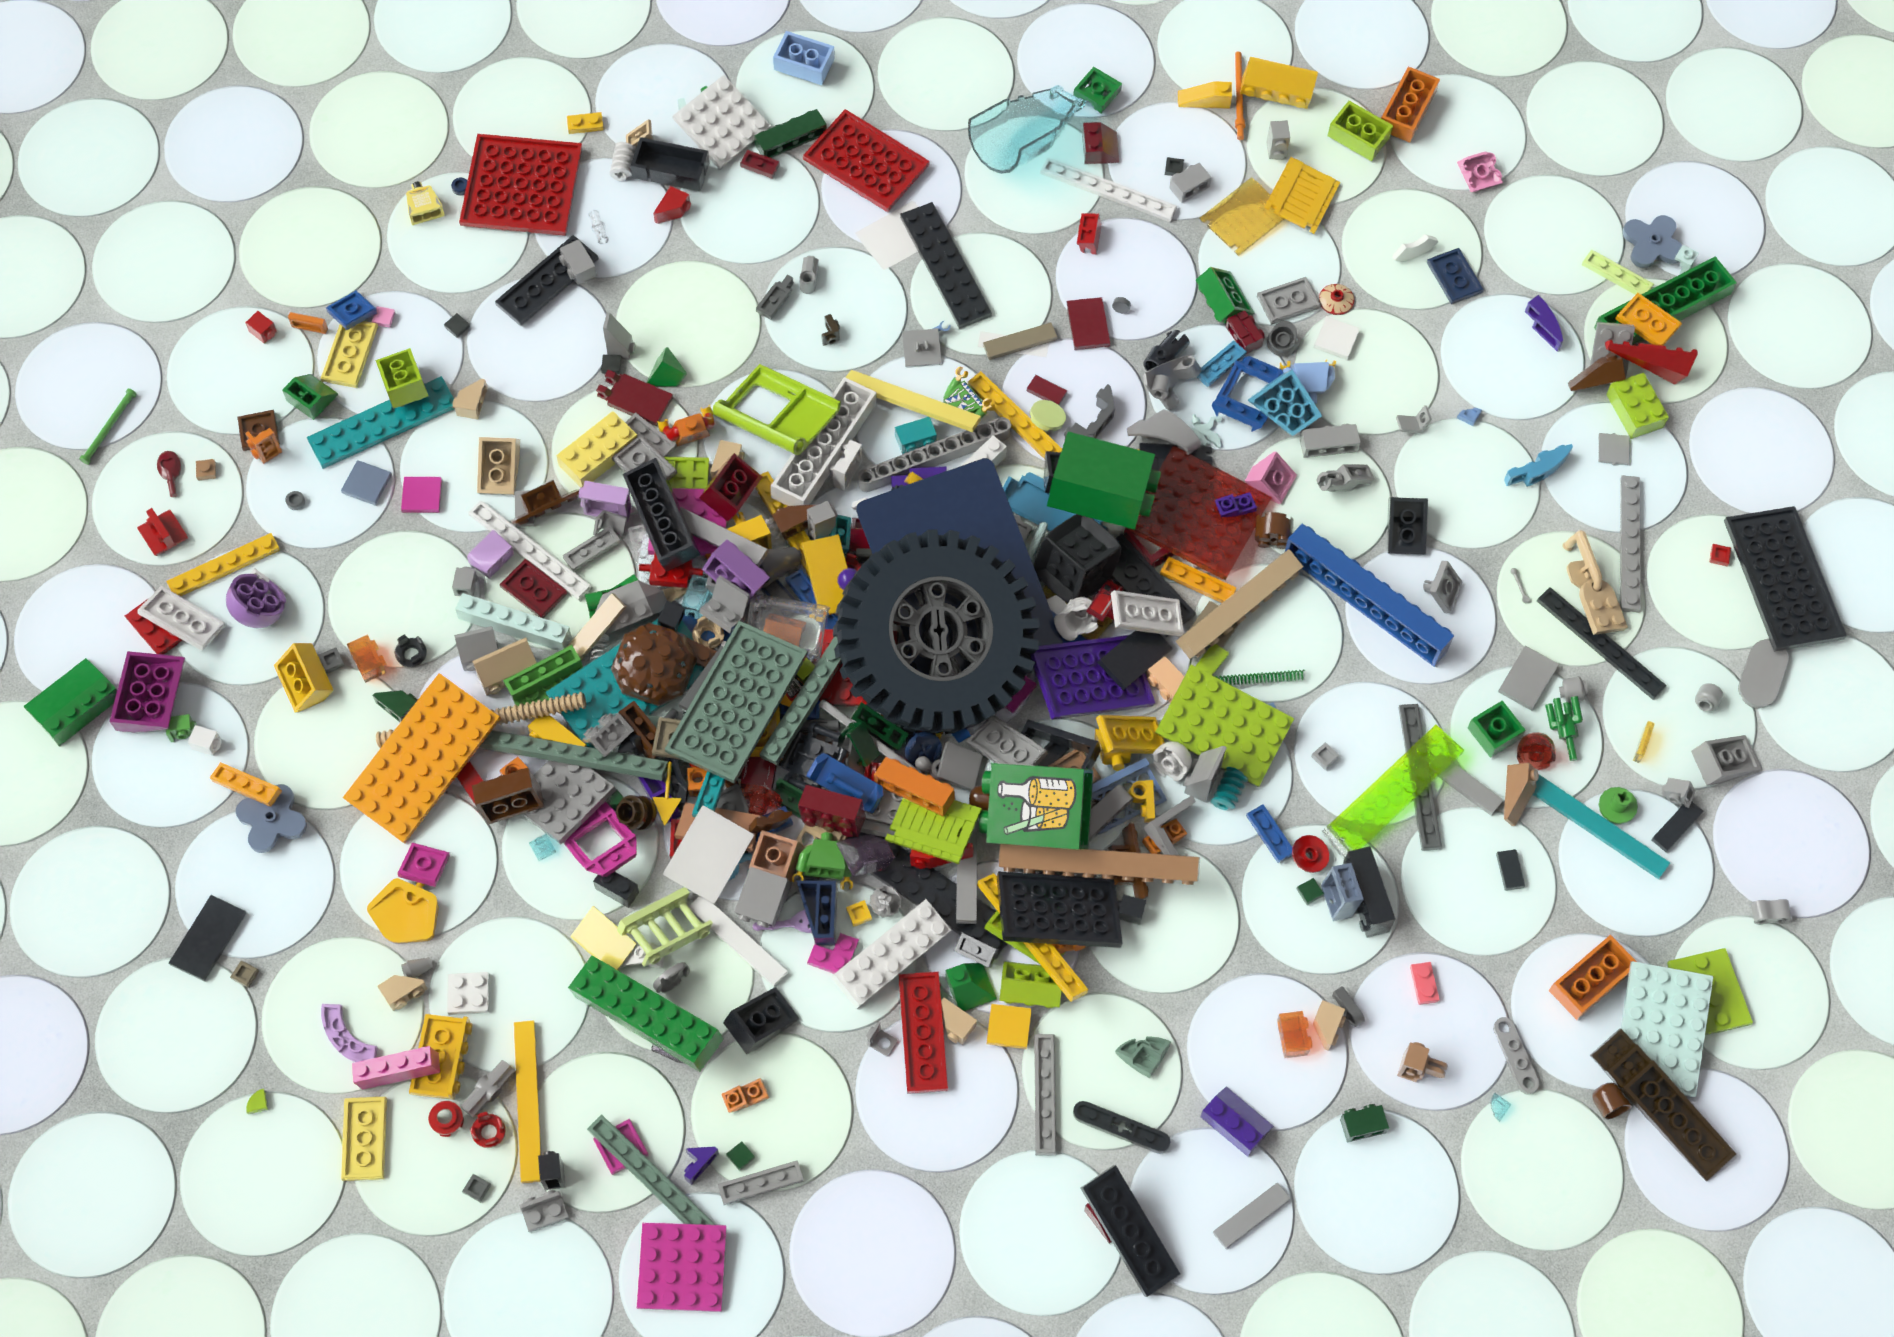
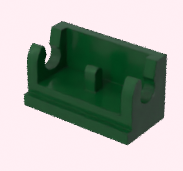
M850 722L841 732L842 736L847 735L859 754L860 759L857 761L859 766L862 764L863 767H867L880 755L863 722Z
M779 778L776 782L775 790L770 792L769 801L780 808L785 806L788 812H792L794 816L801 819L798 804L803 791Z

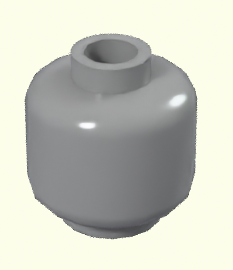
M1581 677L1564 679L1562 686L1559 687L1560 697H1565V701L1571 703V697L1578 696L1580 702L1584 701L1585 696L1588 695L1586 681H1582Z
M1703 684L1695 696V703L1703 711H1715L1723 699V691L1715 684Z

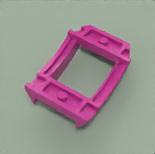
M606 801L564 842L567 849L586 871L603 877H607L637 855L636 835L625 824L619 823L616 813ZM607 821L622 841L591 861L575 841Z

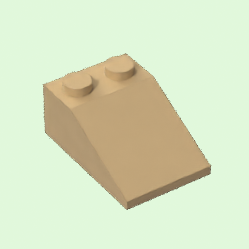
M479 437L477 493L515 495L514 491L520 460V439Z

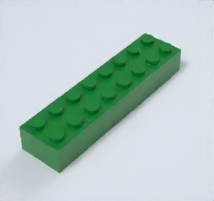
M1714 256L1641 295L1681 321L1731 295L1737 282L1718 258ZM1630 301L1599 316L1594 329L1596 330L1597 322L1622 324L1616 320V316ZM1634 332L1632 345L1644 339Z
M591 955L568 986V989L575 998L699 1072L702 1071L724 1040L719 1030L593 955Z

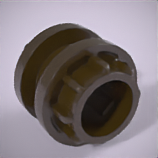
M625 796L618 803L616 809L619 823L625 824L629 830H646L650 828L655 822L657 815L654 802L647 796Z

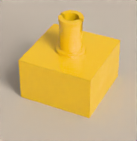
M738 512L739 518L737 513L732 517L736 525L727 528V530L766 549H772L771 533L762 515L747 521L743 512Z

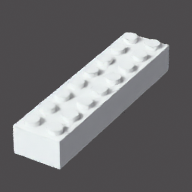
M845 377L842 379L831 396L841 402L839 412L800 455L792 453L771 484V498L787 506L810 505L831 473V470H829L831 465L835 466L841 458L842 446L844 444L847 445L849 440H853L875 407V391Z

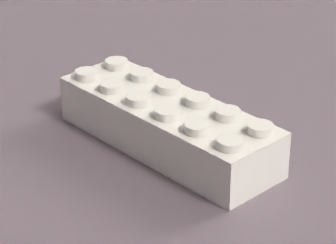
M925 899L831 978L857 1009L947 935L951 929L927 899Z

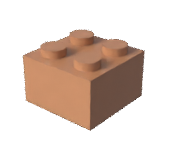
M761 830L749 868L753 867L781 876L792 882L797 861L804 845L796 840Z

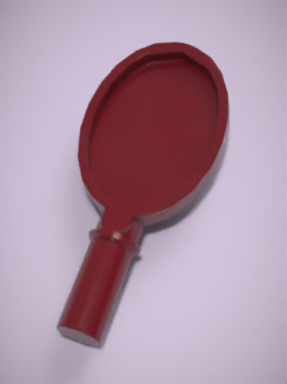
M164 451L157 459V470L160 476L167 480L169 495L174 498L177 496L175 479L181 473V461L175 452Z

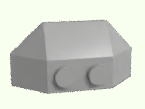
M637 580L603 594L596 611L612 593L616 594L627 606L604 633L609 634L662 612L667 599L663 590Z

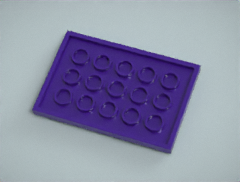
M1129 635L1039 646L1035 653L1030 654L1031 660L1035 662L1034 669L1051 720L1152 707L1155 704L1145 673L1123 691L1097 663Z

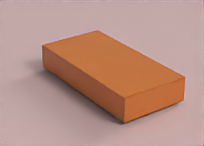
M290 312L288 315L289 322L293 328L322 334L327 333L328 327L325 319Z

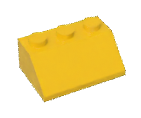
M293 643L274 664L295 713L323 702L333 691L312 643Z

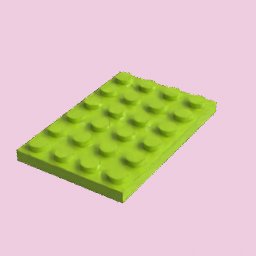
M1190 665L1155 734L1169 741L1184 745L1188 751L1197 756L1221 746L1227 747L1221 768L1227 770L1228 766L1236 768L1248 778L1247 782L1259 787L1294 718Z

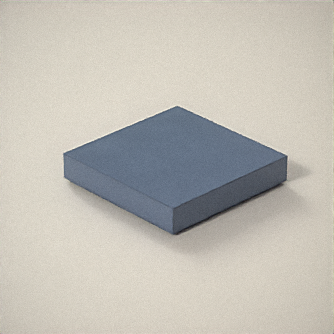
M357 460L341 489V493L376 506L392 474L390 471Z

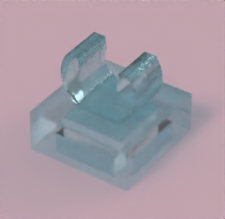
M547 834L529 842L538 862L556 853Z

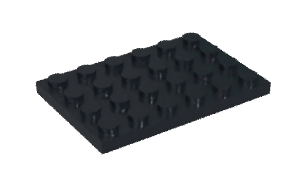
M998 871L996 877L1003 941L1121 948L1123 942L1114 879Z

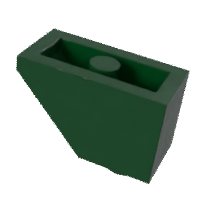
M403 690L376 692L372 695L375 703L399 723L417 702V698L411 693L406 694Z

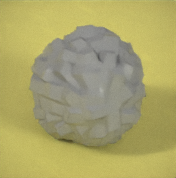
M886 885L874 890L873 894L870 895V904L879 917H890V915L898 913L901 908L902 897L893 886Z

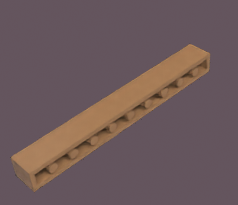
M1000 844L999 867H1004V871L1015 872L1016 868L1023 869V873H1035V870H1043V874L1055 875V871L1063 872V876H1074L1075 873H1082V877L1094 878V874H1101L1104 879H1114V876H1122V880L1134 881V877H1142L1144 882H1154L1155 878L1162 879V883L1172 884L1174 880H1182V884L1194 885V881H1199L1200 857Z

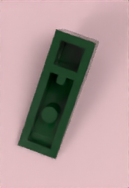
M862 702L851 717L854 722H863L873 737L892 750H899L909 735Z

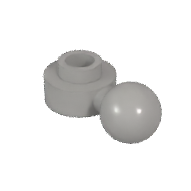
M918 757L915 761V767L921 772L929 770V774L936 780H939L936 778V768L939 769L941 760L930 763L927 757Z

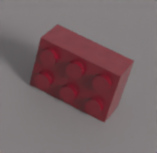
M733 453L721 466L699 498L728 522L741 509L763 476Z
M809 785L805 786L798 804L801 819L805 825L809 827L818 826L828 832H840L846 837H859L866 818L862 799Z

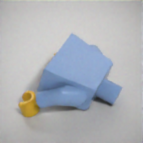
M1327 359L1325 362L1294 363L1291 368L1290 361H1287V366H1283L1280 362L1279 369L1283 370V373L1293 370L1314 404H1317V394H1323L1330 388L1335 379L1334 367L1336 361L1333 360L1332 364H1329Z

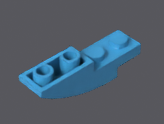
M1560 445L1550 451L1544 450L1538 454L1535 462L1532 461L1523 467L1509 469L1504 478L1506 486L1524 481L1526 487L1549 477L1566 461L1573 445Z

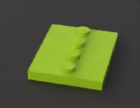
M1726 948L1667 962L1668 968L1713 976L1705 1036L1749 1026L1753 1023Z

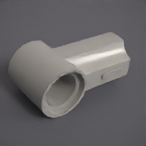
M811 255L803 257L802 270L799 276L800 290L806 294L813 293L816 289L819 259Z

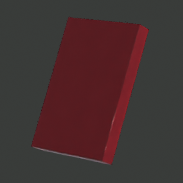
M1102 297L1066 301L1074 350L1110 347Z
M524 559L499 584L500 588L536 616L543 619L568 594L567 590L527 559Z

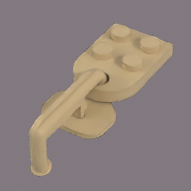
M1579 530L1564 542L1562 546L1565 550L1571 551L1577 543L1583 558L1581 561L1570 562L1566 569L1571 583L1580 589V600L1593 635L1624 631L1628 626L1613 588L1606 581L1602 580V574L1587 535L1583 530Z

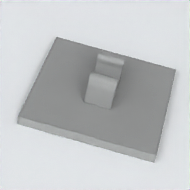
M938 328L902 331L905 367L942 364Z

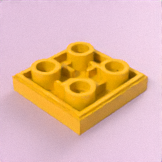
M991 1004L986 1044L1027 1049L1031 1008Z

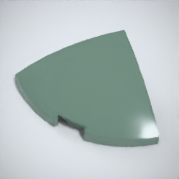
M1146 1036V1040L1136 1042L1134 1038L1121 1044L1115 1050V1054L1130 1067L1150 1078L1168 1051L1171 1041L1159 1037Z

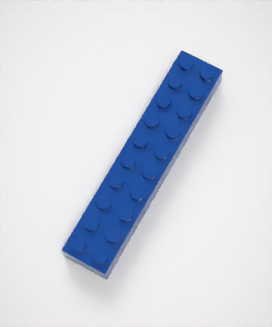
M1302 523L1288 538L1285 551L1290 549L1303 567L1301 569L1433 667L1448 652L1454 635L1448 628L1442 627L1432 616L1423 613L1417 605L1411 604L1402 594L1396 593L1387 583L1381 582L1371 571L1362 568L1356 560L1350 559L1341 549L1335 548L1326 538L1316 534L1311 527Z

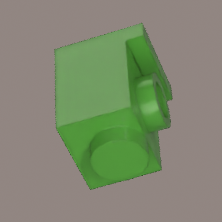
M190 714L171 716L169 728L166 729V735L170 742H175V738L187 739L190 737L195 725H197L196 721L192 720Z

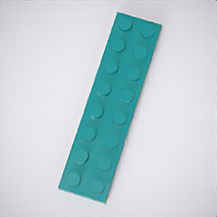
M442 376L424 384L428 396L421 400H416L393 409L389 399L307 436L306 438L322 469L454 410V398Z

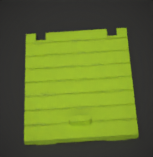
M902 798L889 828L895 833L894 835L887 833L885 840L959 864L982 809L954 800L943 817Z

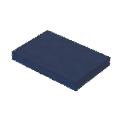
M1460 248L1427 259V265L1451 305L1483 293L1482 285Z

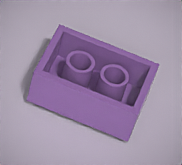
M728 539L712 553L702 568L715 582L719 576H722L750 595L749 602L760 592L770 578L763 569L755 565L750 557L744 555Z

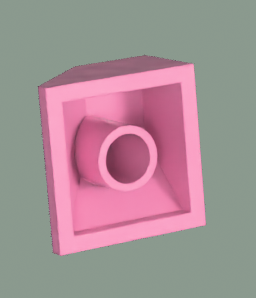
M1275 451L1252 467L1245 482L1256 494L1281 504L1297 474Z

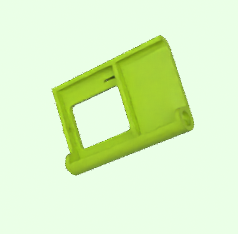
M759 364L726 401L720 399L714 403L713 414L790 453L800 455L840 410L841 402ZM755 386H760L790 400L770 424H765L735 409Z

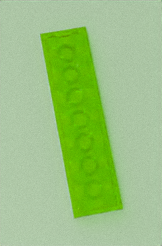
M1435 724L1327 826V829L1351 851L1365 847L1464 753V749Z

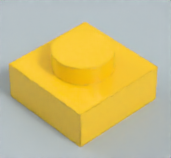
M865 900L846 907L853 927L872 920Z

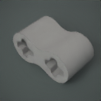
M1787 899L1757 900L1751 903L1755 924H1783L1792 921L1789 900Z

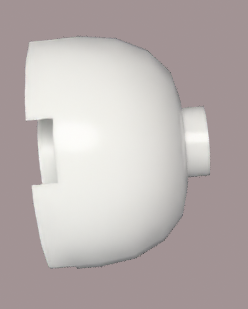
M1178 742L1163 743L1153 753L1155 759L1153 765L1164 778L1167 775L1173 778V781H1179L1191 768V754L1184 745Z

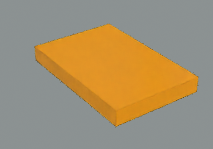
M1639 293L1616 316V320L1620 323L1634 325V332L1653 345L1664 346L1682 325L1679 320Z

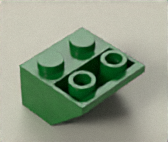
M311 374L294 377L282 389L286 401L313 420L338 396L336 391Z

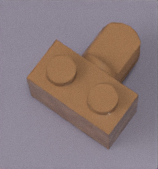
M1410 1042L1403 1053L1397 1076L1413 1082H1417L1418 1079L1422 1080L1424 1074L1444 1078L1448 1064L1431 1058L1428 1055L1430 1049L1426 1048L1424 1044Z

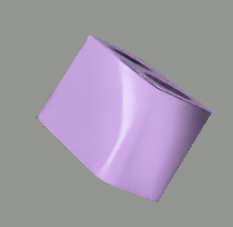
M492 530L469 552L467 560L469 564L490 579L514 555L512 546L495 530Z

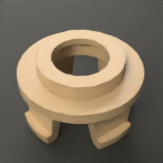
M705 616L700 617L693 629V640L711 649L718 647L724 639L723 628L708 620ZM704 631H711L715 634V637L707 642L702 640L701 635Z

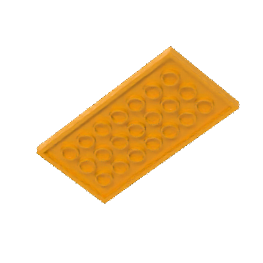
M438 673L342 798L405 844L500 721L501 717Z

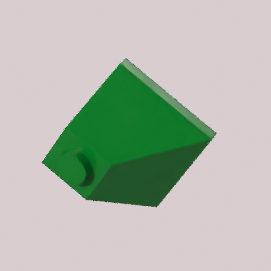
M963 963L945 970V979L955 1004L964 1012L997 1000L984 965L980 963Z

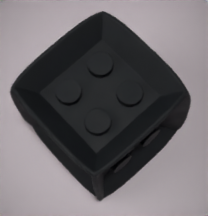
M1075 514L1055 527L1044 538L1035 559L1034 569L1040 581L1063 601L1069 603L1070 599L1078 597L1088 598L1101 589L1105 582L1113 575L1121 554V545L1112 534L1093 518Z

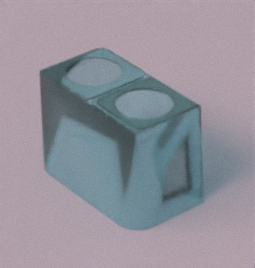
M693 574L681 604L685 608L684 616L694 619L703 617L699 613L700 608L713 596L706 587L708 578ZM694 585L700 586V587H703L704 589H702V590H696V589H694L693 586H694ZM690 595H697L700 602L697 606L691 607L687 604Z

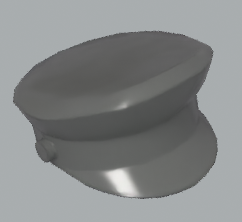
M1289 321L1277 323L1267 337L1269 350L1278 356L1290 355L1297 349L1299 344L1297 329Z

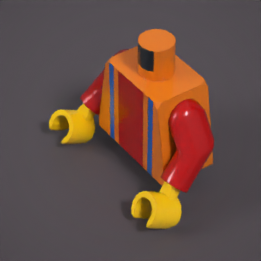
M710 405L704 409L701 407V413L675 421L672 428L669 426L668 419H664L665 421L663 422L657 421L659 431L663 432L670 441H675L677 447L709 437V429L715 426L712 408Z

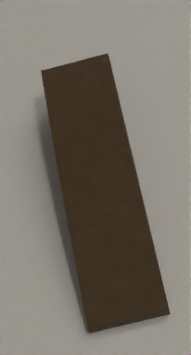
M1621 1028L1590 1054V1057L1620 1088L1625 1096L1706 1182L1736 1155L1735 1151L1656 1062L1651 1060Z

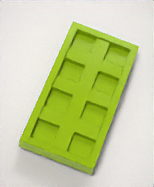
M664 457L677 470V475L669 480L672 488L705 489L708 486L709 458Z

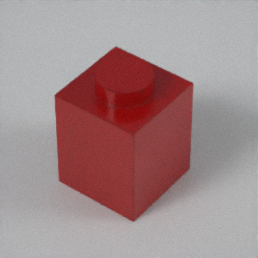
M259 311L254 313L245 322L248 331L264 344L277 333L274 322Z

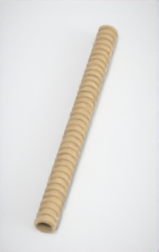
M579 692V694L573 693L572 696L571 694H568L567 697L562 695L561 698L557 696L555 699L538 700L536 703L532 701L531 704L526 702L525 705L521 703L519 706L502 707L501 710L496 708L495 711L493 709L491 711L501 717L497 724L502 725V723H514L515 720L520 722V719L525 721L526 718L530 720L532 717L550 716L551 713L555 715L556 712L561 714L562 711L566 713L568 710H580L581 707L585 709L586 699L584 693ZM389 729L388 732L383 730L382 733L380 731L376 733V743L379 748L383 746L393 733L392 729Z

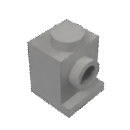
M1668 777L1666 784L1662 787V795L1666 796L1668 801L1672 803H1684L1685 807H1690L1696 792L1691 781Z

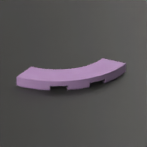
M321 1004L323 1028L329 1041L341 1055L354 1063L377 1058V1046L365 1044L357 1040L347 1030L343 1019L342 1004Z

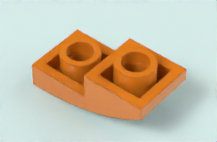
M1177 818L1160 827L1165 830L1173 845L1188 834ZM1149 836L1142 840V843L1150 853L1160 854L1162 852Z
M761 1078L744 1086L739 1085L721 1094L729 1113L770 1098Z

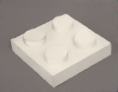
M488 972L447 974L448 1015L489 1013Z

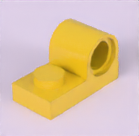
M1153 780L1136 781L1132 784L1128 793L1134 798L1132 802L1143 803L1140 808L1141 817H1144V823H1150L1155 819ZM1135 788L1141 789L1142 792H1143V795H1142V796L1136 795L1135 792H1134V789H1135Z

